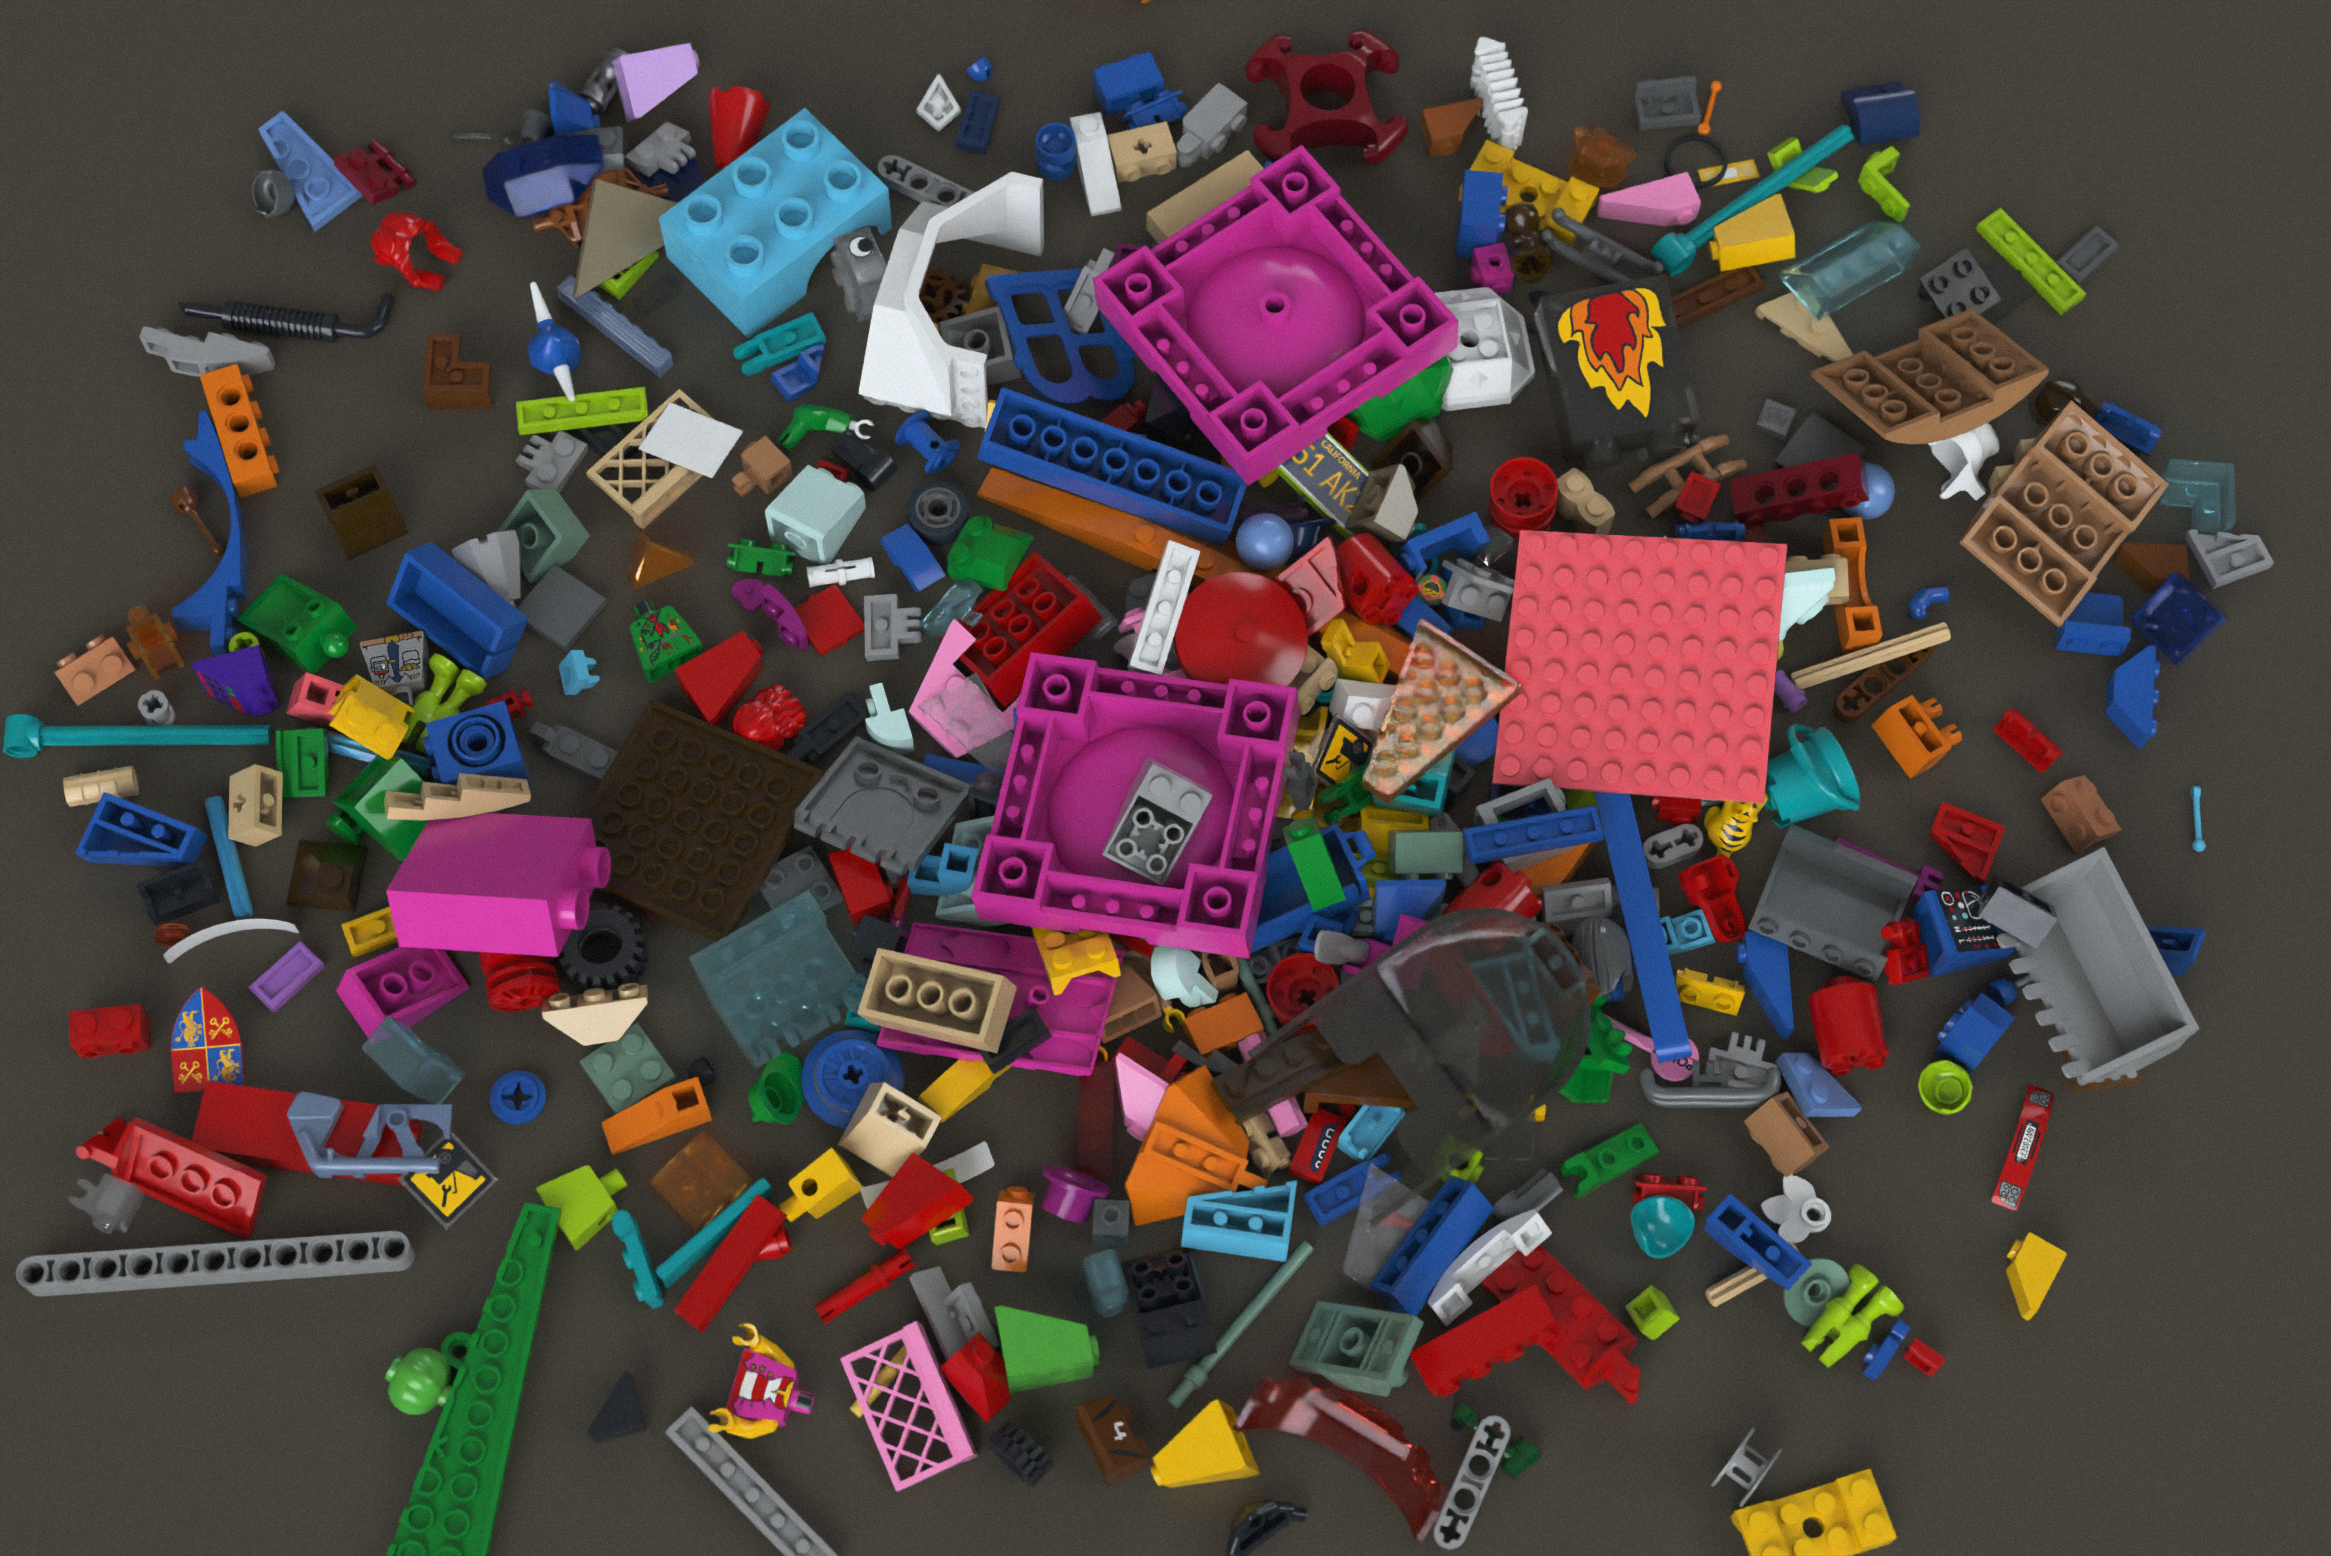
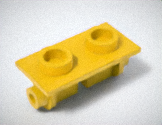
M1686 967L1684 970L1677 969L1674 980L1680 1002L1737 1016L1745 994L1744 986L1738 985L1739 981L1714 976L1712 983L1707 981L1708 974L1689 970Z

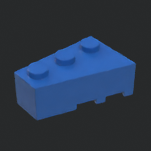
M104 792L75 855L88 863L183 867L197 861L208 836L194 826Z

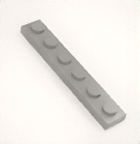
M692 1406L665 1431L666 1435L784 1556H838L718 1433L709 1431L708 1426L710 1424Z

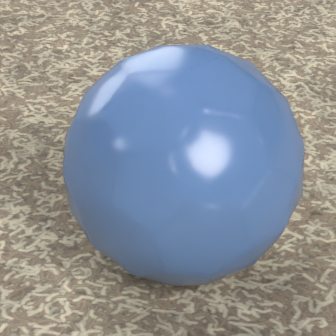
M1866 462L1864 464L1870 501L1860 502L1859 505L1851 508L1842 507L1851 517H1862V520H1870L1882 516L1892 505L1895 496L1894 481L1890 474L1880 465Z
M1258 513L1244 520L1236 536V549L1240 559L1257 571H1271L1284 565L1290 558L1294 547V536L1289 524L1281 517L1272 513Z

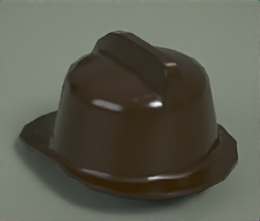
M2059 378L2041 383L2033 389L2029 397V407L2033 415L2047 425L2071 400L2093 419L2096 418L2099 412L2092 401L2084 396L2080 386L2069 379Z

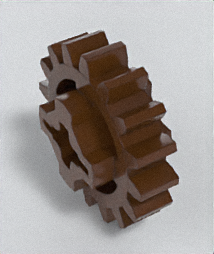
M928 266L919 293V299L932 322L940 325L939 322L959 317V312L962 311L964 301L966 300L965 290L962 289V280H954V272L952 270L945 275L943 274L942 266H939L936 271H931V267Z

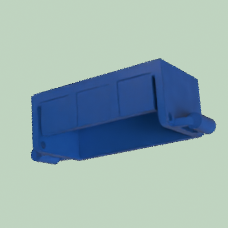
M1338 822L1321 829V833L1334 861L1346 900L1317 911L1312 909L1287 845L1269 853V867L1251 953L1304 930L1312 914L1328 919L1370 900L1366 879L1361 868L1370 859L1374 858L1376 853L1364 830L1343 833ZM1352 838L1363 857L1358 861L1347 842Z

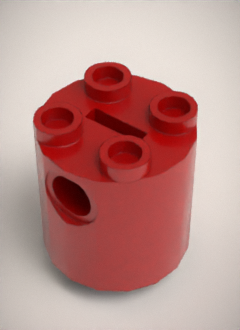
M1360 533L1348 538L1335 549L1346 603L1363 622L1369 625H1380L1383 623L1386 626L1394 625L1400 620L1401 612L1410 603L1411 599L1418 594V585L1376 536L1370 533Z
M1493 860L1443 909L1442 915L1445 923L1451 930L1449 933L1459 950L1487 960L1492 959L1543 909L1542 902L1530 890L1529 887L1532 885V882L1525 873L1520 870L1513 873L1501 861Z
M1841 976L1827 980L1817 992L1808 997L1814 1035L1819 1047L1821 1067L1830 1069L1832 1076H1844L1852 1072L1851 1068L1865 1066L1866 1069H1878L1886 1065L1885 1058L1889 1055V1049L1884 1038L1883 1020L1876 986L1850 976Z

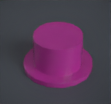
M1055 1165L1043 1167L1042 1174L1050 1182L1041 1206L1055 1216L1073 1222L1086 1223L1092 1211L1094 1199L1096 1197L1106 1198L1109 1195L1110 1190L1105 1184L1086 1174Z

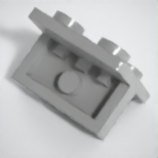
M1457 558L1455 563L1444 560L1442 566L1453 573L1442 603L1452 608L1501 622L1511 594L1514 591L1515 579L1501 575L1502 572L1490 567L1483 566V569L1476 567L1474 563L1461 558Z

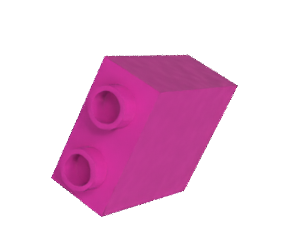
M484 813L462 818L429 820L386 890L399 947L558 957L572 930H582L585 927L589 916V898L594 888L603 889L607 886L611 872V857L606 847L596 846L592 820L588 818Z

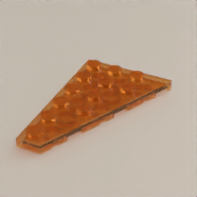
M1422 618L1418 622L1417 631L1413 641H1411L1408 656L1405 658L1396 690L1392 694L1389 709L1386 711L1376 746L1372 750L1370 763L1367 765L1363 776L1362 787L1386 804L1391 803L1520 695L1522 684Z

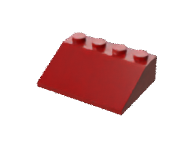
M1035 551L1016 568L1007 584L1006 591L992 589L957 621L976 639L957 660L1000 704L1006 707L1022 691L1031 652L1063 656L1103 618L1081 590ZM946 632L938 638L940 642H942Z

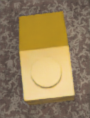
M2031 1232L2022 1241L2016 1238L2006 1257L2011 1259L2006 1268V1273L2021 1317L2027 1321L2037 1313L2067 1255L2063 1250Z

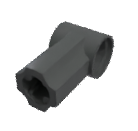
M1543 1168L1517 1191L1511 1190L1493 1206L1494 1210L1492 1213L1501 1223L1533 1209L1539 1213L1560 1196L1563 1189L1557 1178Z

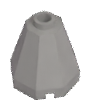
M515 530L494 532L486 535L487 539L481 541L478 538L471 539L451 549L454 560L516 608L515 603L521 600V546Z

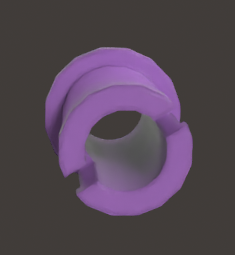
M1783 670L1777 671L1774 692L1784 702L1783 707L1785 710H1790L1792 713L1796 712L1806 704V693L1804 690H1798Z

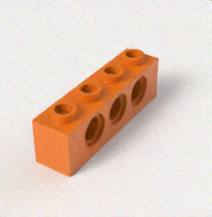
M238 364L201 374L200 379L229 472L239 497L243 498L278 487L274 474L280 473L274 454L268 456L266 447L271 446V442L266 428H259L257 420L263 419L257 400L251 402L249 393L254 392L249 374L242 375ZM238 400L236 404L228 405L230 402ZM247 427L244 431L237 432L240 428ZM256 454L251 459H245L248 455Z

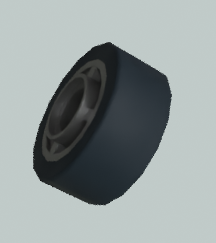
M944 481L927 482L918 487L909 498L907 506L909 525L925 544L933 546L950 545L956 541L963 526L970 519L967 498L962 490L952 483ZM935 511L945 512L942 516L932 515Z

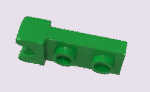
M1639 1123L1598 1146L1566 1160L1560 1166L1559 1174L1562 1177L1576 1174L1581 1178L1582 1182L1578 1184L1577 1189L1573 1192V1197L1580 1199L1605 1183L1655 1158L1659 1154V1150L1642 1123Z

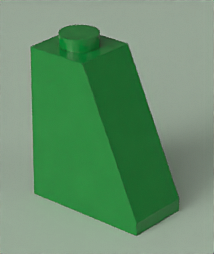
M1315 816L1295 820L1289 826L1283 827L1282 831L1287 847L1313 911L1346 900L1334 861Z

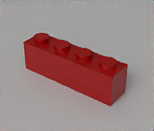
M1536 1284L1411 1351L1410 1355L1433 1396L1441 1395V1397H1446L1460 1389L1459 1384L1470 1378L1477 1380L1488 1375L1492 1371L1491 1367L1503 1360L1505 1363L1519 1358L1524 1353L1523 1349L1535 1343L1538 1346L1547 1343L1555 1337L1554 1332L1560 1330V1327Z

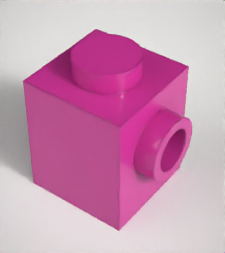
M1504 242L1473 249L1471 267L1469 268L1472 285L1478 288L1489 287L1499 296L1507 291H1511L1514 274L1510 268Z

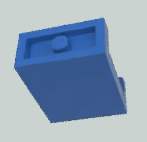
M1475 511L1406 541L1395 558L1413 577L1414 582L1417 583L1427 569L1425 561L1455 549L1459 558L1474 562L1490 542V538Z

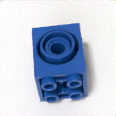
M505 701L425 723L428 736L422 738L427 755L430 757L433 766L431 771L435 783L457 785L459 773L527 779L528 785L531 786L515 728Z

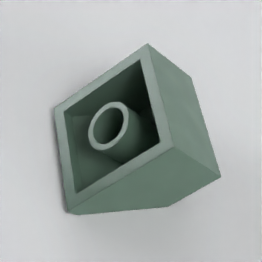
M555 488L527 490L497 531H516L521 546V571L530 583L544 577L554 564L560 567L573 559L590 537L589 533Z

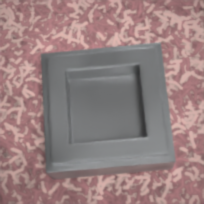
M1766 399L1754 430L1785 440L1797 409Z

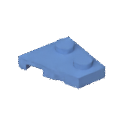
M1782 1053L1776 1060L1804 1117H1855L1862 1109L1861 1105L1825 1068L1821 1067L1820 1063L1810 1053Z

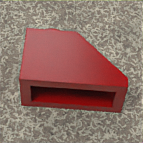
M980 1332L939 1368V1371L986 1423L1011 1401L1004 1359Z

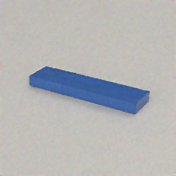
M1596 805L1466 828L1462 831L1470 865L1598 842L1604 839Z

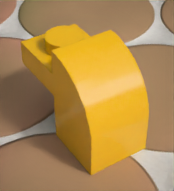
M1331 619L1321 641L1323 651L1327 654L1325 659L1329 657L1335 662L1339 671L1338 675L1343 680L1382 684L1391 664L1379 641L1355 642L1344 619Z

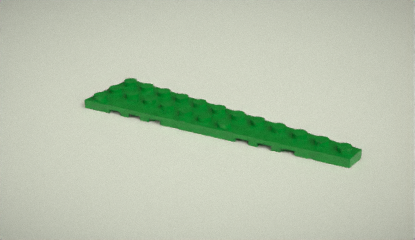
M524 1203L506 1248L505 1258L501 1261L497 1271L496 1281L491 1294L486 1299L476 1332H473L465 1360L458 1370L425 1454L424 1464L419 1469L413 1485V1492L407 1507L402 1512L399 1520L400 1525L392 1544L390 1543L386 1556H489L562 1211L560 1208Z

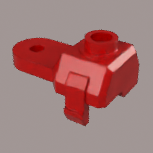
M1720 854L1679 871L1677 876L1680 881L1681 890L1689 904L1702 908L1714 937L1721 943H1730L1742 938L1747 926L1735 896L1739 874L1733 860Z

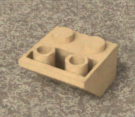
M885 1082L870 1083L838 1145L893 1177L912 1152L919 1156L925 1150L942 1116Z

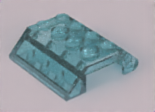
M809 889L689 957L708 1000L742 1054L755 1068H759L770 1061L767 1052L773 1058L781 1055L780 1047L776 1042L781 1038H784L789 1045L795 1047L800 1044L797 1035L805 1041L830 1026L828 1019L834 1024L840 1021V1013L836 1006L843 1004L852 1013L859 1009L857 1001L861 1003L867 984L864 974L861 973L859 976L856 974V971L826 927V916Z

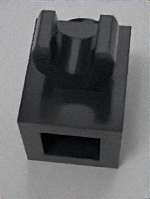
M864 914L862 920L856 923L852 932V938L854 939L852 946L866 951L856 974L866 978L869 977L878 948L902 953L910 932Z

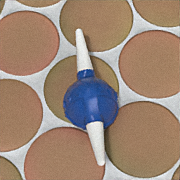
M533 281L530 283L539 331L531 338L528 346L531 367L534 366V368L545 374L556 375L569 401H574L575 395L570 372L575 370L581 361L579 340L569 330L556 326L537 283Z

